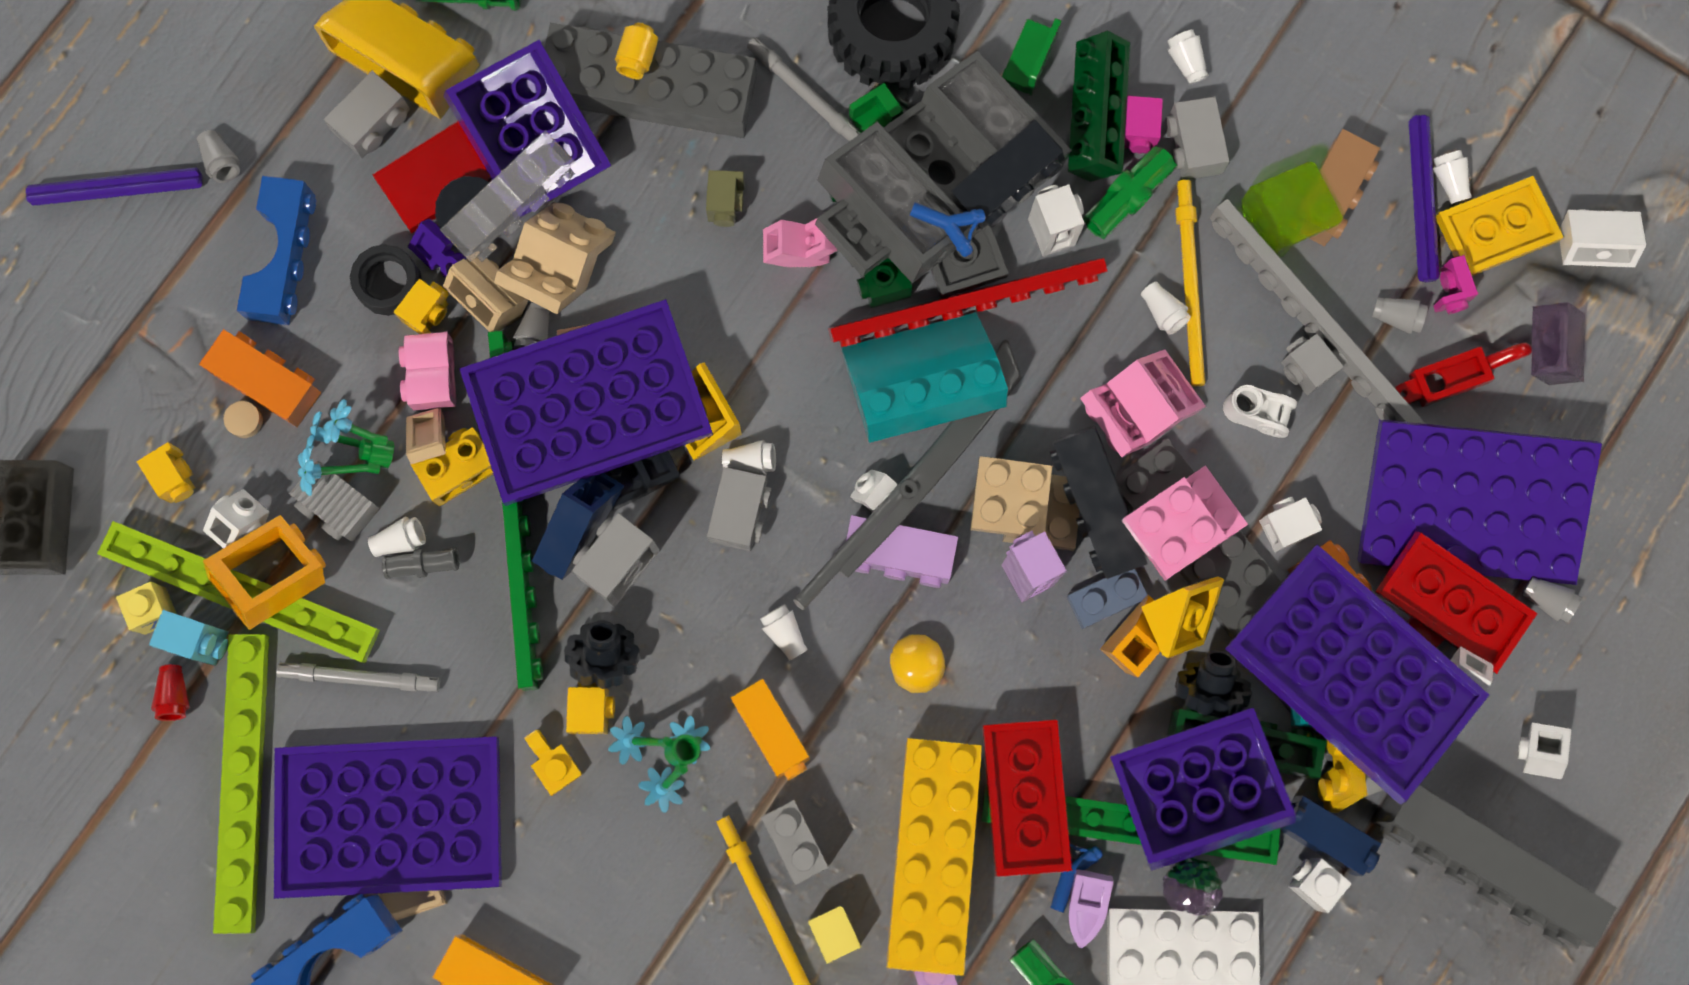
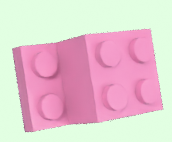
M1165 349L1137 359L1108 383L1088 391L1080 398L1085 404L1087 415L1099 424L1106 434L1108 445L1118 452L1121 457L1151 444L1179 422L1197 414L1206 407Z
M1206 465L1188 478H1182L1122 519L1164 581L1248 525Z

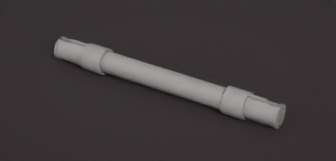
M757 37L749 42L747 49L753 52L767 69L777 74L830 123L829 126L839 135L842 134L848 141H851L861 134L851 124L849 119L842 113H838L791 70L772 49L770 50Z
M279 662L277 666L278 678H292L306 682L326 681L399 688L401 691L416 692L419 690L436 693L439 692L441 683L440 677L420 676L416 673L375 672L323 667L311 663L293 664Z

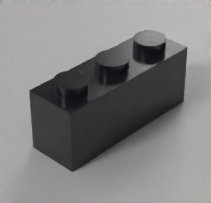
M1035 119L951 191L967 212L974 209H982L985 212V221L978 224L981 229L987 225L994 227L1007 215L1005 210L1015 201L1018 204L1024 202L1034 193L1035 189L1033 186L1042 178L1046 180L1051 179L1063 168L1061 162L1065 160L1064 153Z

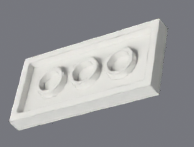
M1108 908V985H1260L1259 912Z

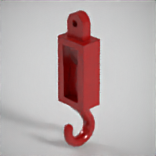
M1519 343L1485 356L1480 346L1414 370L1409 375L1410 380L1400 383L1395 389L1400 395L1401 392L1405 393L1403 398L1408 404L1420 401L1421 406L1425 407L1489 384L1495 379L1492 373L1493 369L1529 356L1533 349L1529 343ZM1434 373L1442 376L1445 382L1444 389L1436 393L1430 391L1425 380L1427 376Z

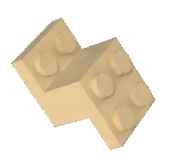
M554 202L524 222L514 258L497 270L494 283L558 314L586 291L598 254L612 244L616 232L607 228L600 220L586 218L576 213L567 204Z
M979 457L970 530L1003 534V542L1013 543L1015 539L1030 531H1033L1035 536L1045 531L1055 549L1074 551L1078 530L1076 518L1079 517V509L1076 503L1070 505L1063 488V485L1068 483L1066 476L1051 475V465Z

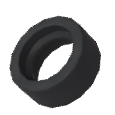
M386 244L372 246L362 252L353 263L350 273L351 288L358 300L372 312L386 316L395 315L393 313L414 284L418 279L422 280L421 272L409 254L397 246ZM393 261L404 268L407 277L406 285L399 294L392 298L377 299L367 290V275L373 267L381 262Z

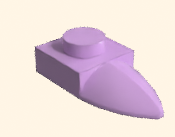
M1078 869L1075 871L1069 900V924L1072 936L1080 948L1090 943L1103 926L1110 901L1113 876Z

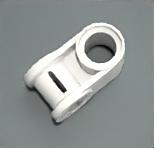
M1243 385L1225 399L1223 411L1225 416L1234 423L1256 429L1266 435L1285 438L1289 434L1287 424L1291 410L1296 409L1297 401L1287 395L1272 393L1252 385ZM1237 397H1242L1248 401L1250 406L1249 412L1243 411L1238 407Z

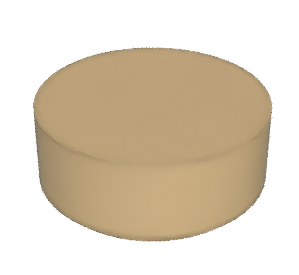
M238 401L231 404L224 414L226 429L239 438H249L256 435L263 424L261 411L247 401Z

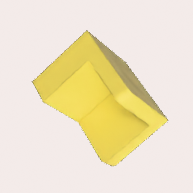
M842 906L808 920L827 964L861 948Z

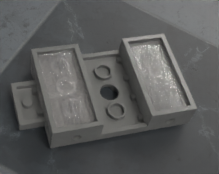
M976 51L928 85L922 100L883 128L876 122L825 158L817 181L838 203L819 216L815 225L862 277L889 258L913 283L956 250L955 245L944 229L909 216L914 202L946 215L967 212L954 197L951 190L1035 119L1063 151L1065 160L1061 162L1062 165L1072 150L987 60ZM931 165L937 167L948 166L953 172L952 182L946 185L934 182L928 174V168ZM1042 178L1033 188L1037 189L1047 180ZM1015 201L1005 211H1008L1010 208L1016 205L1017 202ZM972 225L959 227L966 239ZM977 225V227L973 231L972 237H974L983 229H981Z

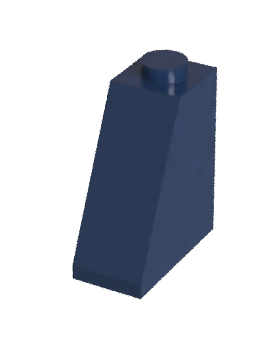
M601 473L586 479H579L563 492L532 562L542 567L548 574L556 576L561 580L569 575L576 566L573 564L574 558L585 546L590 547L597 530L607 518L624 485Z

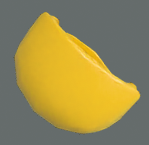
M909 634L898 640L892 648L890 666L895 682L901 688L911 693H926L939 685L945 673V659L943 651L936 641L924 634Z

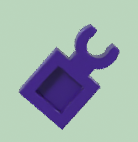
M431 219L424 220L419 224L407 246L431 270L440 267L445 279L453 264L462 259L466 260L463 254L454 253L451 250L454 241Z

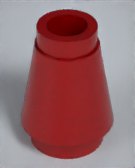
M174 664L160 666L151 710L155 712V719L161 721L186 718V710L190 709L182 666Z

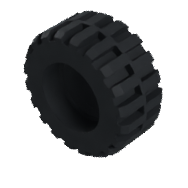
M829 0L828 39L829 44L833 46V55L837 62L842 63L844 61V70L850 76H854L856 73L859 74L860 82L867 86H870L871 82L879 83V86L884 83L888 89L889 85H898V89L903 90L909 89L910 82L912 81L920 85L928 81L929 72L932 75H936L943 68L944 61L949 60L953 52L960 17V4L957 0H903L912 4L921 12L925 19V26L915 36L902 41L882 40L872 35L862 25L860 20L862 13L869 6L881 0Z

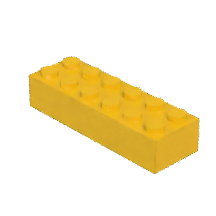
M907 738L886 968L964 976L982 745Z

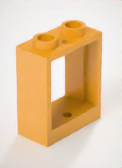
M281 515L203 560L208 579L248 630L325 584L323 568L326 567L322 556L316 549L309 550L303 543L305 538L300 529L294 523L289 525ZM283 540L304 567L256 597L251 598L231 573V570Z
M764 679L759 680L731 697L735 707L778 778L785 775L789 781L807 770L804 763L809 761L810 757Z

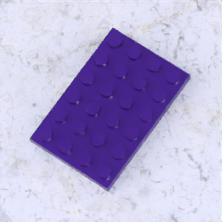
M666 299L459 368L496 484L505 506L575 483L579 479H586L713 435Z
M1379 419L1357 560L1363 564L1393 566L1414 533L1420 532L1483 576L1531 580L1533 576L1551 583L1577 585L1602 443L1591 440Z
M1318 545L1310 550L1225 648L1399 804L1409 799L1490 695Z
M499 737L274 748V899L502 887Z

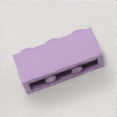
M851 515L846 541L867 518ZM899 525L855 572L869 573L871 568L884 571V577L904 581L906 576L920 578L919 584L940 588L941 583L948 584L950 581L958 537Z
M1030 531L1013 541L1014 544L1009 547L1010 550L1006 552L1007 557L1002 563V567L1021 602L1053 587L1066 573V569L1045 531L1037 536L1034 535L1033 531Z

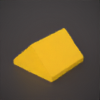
M705 362L700 363L691 372L713 435L685 445L693 460L701 458L742 435L740 423Z
M1217 576L1181 588L1141 606L1163 656L1170 658L1204 645L1224 582L1223 578Z

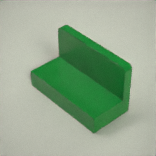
M1027 18L1002 74V77L1012 88L1032 96L1057 39L1062 20L1055 18L1050 28Z

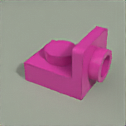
M1465 255L1451 258L1440 269L1441 285L1445 292H1449V295L1442 297L1433 305L1435 313L1447 310L1448 314L1463 311L1469 307L1468 303L1478 295Z

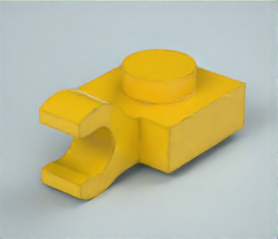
M537 729L524 738L539 758L531 767L551 796L583 775L563 744L553 750L541 731Z

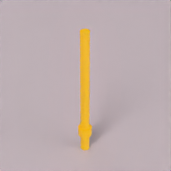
M1180 180L1177 182L1179 207L1175 209L1176 224L1180 225L1185 305L1188 307L1187 312L1191 316L1187 323L1191 386L1198 387L1205 385L1194 232V223L1197 222V210L1192 204L1191 181Z
M729 815L716 821L729 848L725 851L731 863H736L793 984L811 985L749 857L752 853L746 840L741 841Z

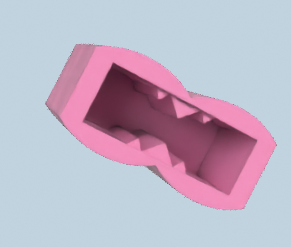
M448 332L404 336V346L399 347L401 367H406L405 380L400 382V393L403 402L407 401L408 406L413 411L456 407L455 356L452 337Z

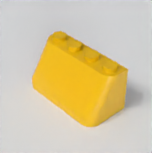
M343 0L319 18L314 28L329 51L366 74L374 71L400 95L440 120L450 108L444 98L445 90L472 76L480 66L473 54L475 49L472 45L462 38L458 37L454 40L446 35L445 29L432 20H429L427 23L418 18V13L405 3L397 5L391 0Z

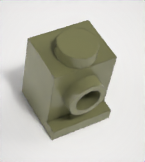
M708 170L706 200L708 222H714L715 225L721 227L735 225L736 212H743L744 172Z

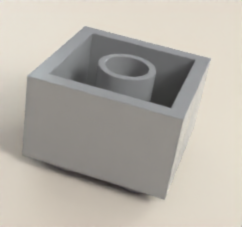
M619 513L614 519L609 517L602 523L596 532V535L599 536L590 548L585 546L580 550L573 560V564L576 566L572 569V572L584 584L614 607L660 552L653 539Z

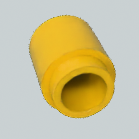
M634 23V25L625 27L615 57L617 72L631 79H642L644 73L649 71L659 40L657 35L654 34L653 28L643 23Z

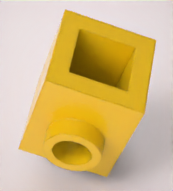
M578 682V687H568L566 732L570 734H608V718H614L615 697L609 696V690L599 688L596 683L583 686Z

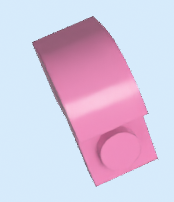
M817 219L807 224L780 220L763 229V263L784 267L820 266L829 263V255L836 252L837 248L816 227Z

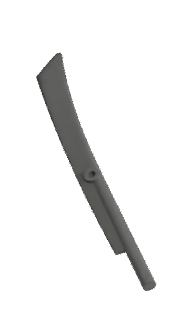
M1004 340L998 348L996 355L1008 387V397L1022 376L1010 344L1007 340ZM998 409L951 421L918 463L793 599V602L800 609L804 610L839 571L849 578L932 490Z

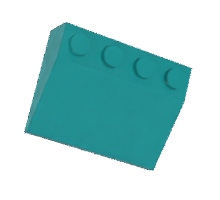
M977 312L841 347L869 443L1007 407L1008 387L998 357Z

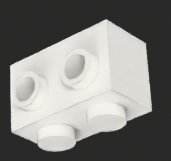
M1051 185L1040 190L1038 195L1035 196L1028 220L1043 257L1075 246L1084 226L1082 201L1078 194L1073 195L1069 185L1058 188V185Z
M1568 210L1560 227L1564 237L1560 240L1563 265L1635 267L1646 247L1641 212Z

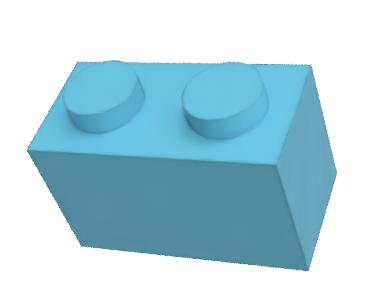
M162 610L149 645L188 659L216 666L217 661L223 658L228 648V639H226L228 631Z

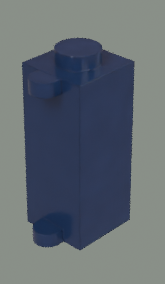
M1304 796L1293 797L1291 804L1296 814V823L1281 827L1280 831L1353 876H1364L1366 872H1372L1380 858V854L1377 851L1381 843Z

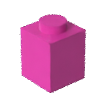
M1127 97L1124 148H1128L1134 153H1147L1155 145L1157 146L1161 137L1162 98Z

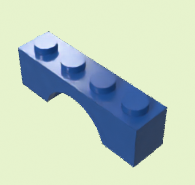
M262 176L256 210L266 221L275 226L278 235V246L273 259L266 267L254 274L243 276L237 312L248 321L289 325L291 315L296 313L298 305L297 295L295 294L297 281L302 280L304 273V264L301 258L303 248H307L310 240V230L307 227L309 215H313L316 208L315 194H313V191L305 181Z
M360 894L343 906L346 913L334 921L330 917L317 925L312 930L315 936L306 943L299 940L282 952L284 959L273 966L272 963H268L252 974L251 977L254 982L250 985H310V977L315 963L329 949L347 950L362 958L376 952L403 930L378 894L366 898Z

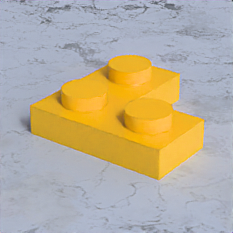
M1327 740V750L1332 755L1334 767L1321 775L1318 782V796L1323 801L1324 809L1331 813H1339L1368 795L1365 773Z

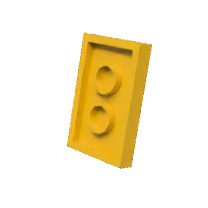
M1534 176L1459 204L1436 215V221L1454 258L1465 255L1472 276L1557 243L1564 238Z

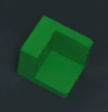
M884 83L849 105V119L860 133L876 122L884 128L903 114V109Z

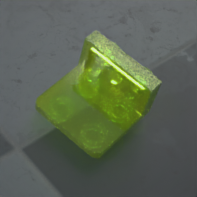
M1306 162L1251 186L1242 199L1241 209L1245 219L1249 223H1253L1257 233L1279 258L1285 256L1292 245L1338 226L1343 219L1320 171L1313 162Z

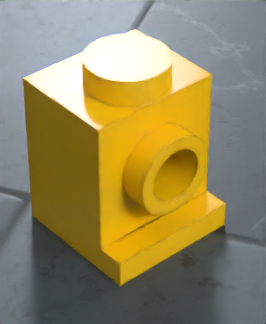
M418 279L393 313L402 323L418 334L431 333L429 331L433 325L437 326L446 316L447 306L449 305L446 299L450 293L434 281L428 285L421 279Z
M167 442L136 462L156 495L169 503H177L189 498L194 493L193 489H195V486L189 478L193 475V472L182 458L184 455L182 451Z

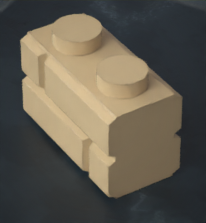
M477 251L468 256L466 260L462 259L451 266L443 287L489 332L501 331L505 326H509L519 320L528 300L495 284L494 280L497 270L500 269L494 261L488 260L480 251Z

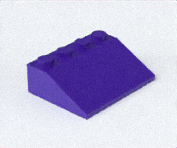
M540 40L529 44L445 90V100L516 220L612 166Z
M1254 708L1110 756L1151 871L1296 823L1295 811Z

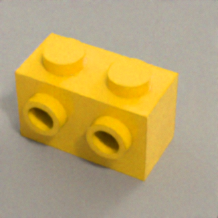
M474 427L468 430L467 428H462L452 433L448 437L449 441L446 443V454L410 464L431 500L439 507L493 475L482 437Z

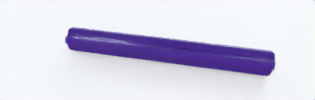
M1415 115L1409 120L1418 279L1420 282H1434L1439 278L1440 274L1430 118L1427 115Z
M186 168L33 184L26 187L27 202L35 206L197 189L202 187L203 178L198 168Z

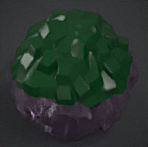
M1192 857L1177 862L1163 877V895H1165L1167 905L1177 911H1186L1195 916L1210 915L1213 909H1217L1223 897L1222 881L1219 879L1215 867L1209 861L1197 860Z

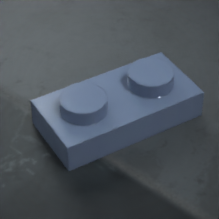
M1133 569L1109 579L1104 578L1068 595L1067 599L1081 628L1084 629L1141 603L1147 596V593L1136 570Z

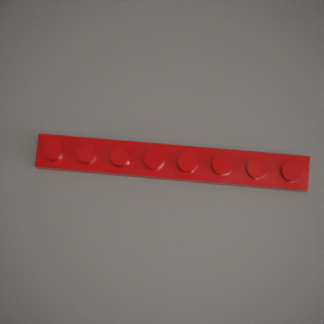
M1105 258L1066 266L828 328L831 342L840 341L841 347L861 343V335L874 332L875 338L895 334L894 327L907 323L909 330L930 325L928 318L942 315L943 321L964 316L962 309L976 306L977 312L998 307L996 300L1009 297L1010 302L1015 303L1030 299L1031 291L1043 289L1044 294H1050L1065 290L1064 283L1077 280L1078 286L1099 281L1097 274L1108 272Z

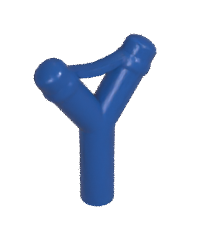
M914 202L909 215L944 229L955 245L956 250L963 257L972 254L971 238L973 231L986 218L985 212L982 209L946 215ZM972 225L966 239L959 227Z
M1069 842L1070 848L1085 853L1073 862L1071 858L1072 871L1061 872L1050 906L1051 909L1064 913L1073 886L1076 869L1085 871L1091 865L1097 863L1103 857L1099 847L1093 846L1091 849L1081 848Z

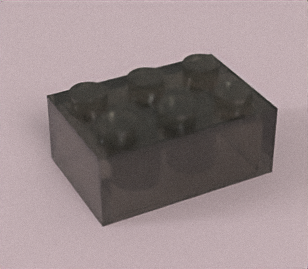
M0 460V575H66L74 468L57 460Z

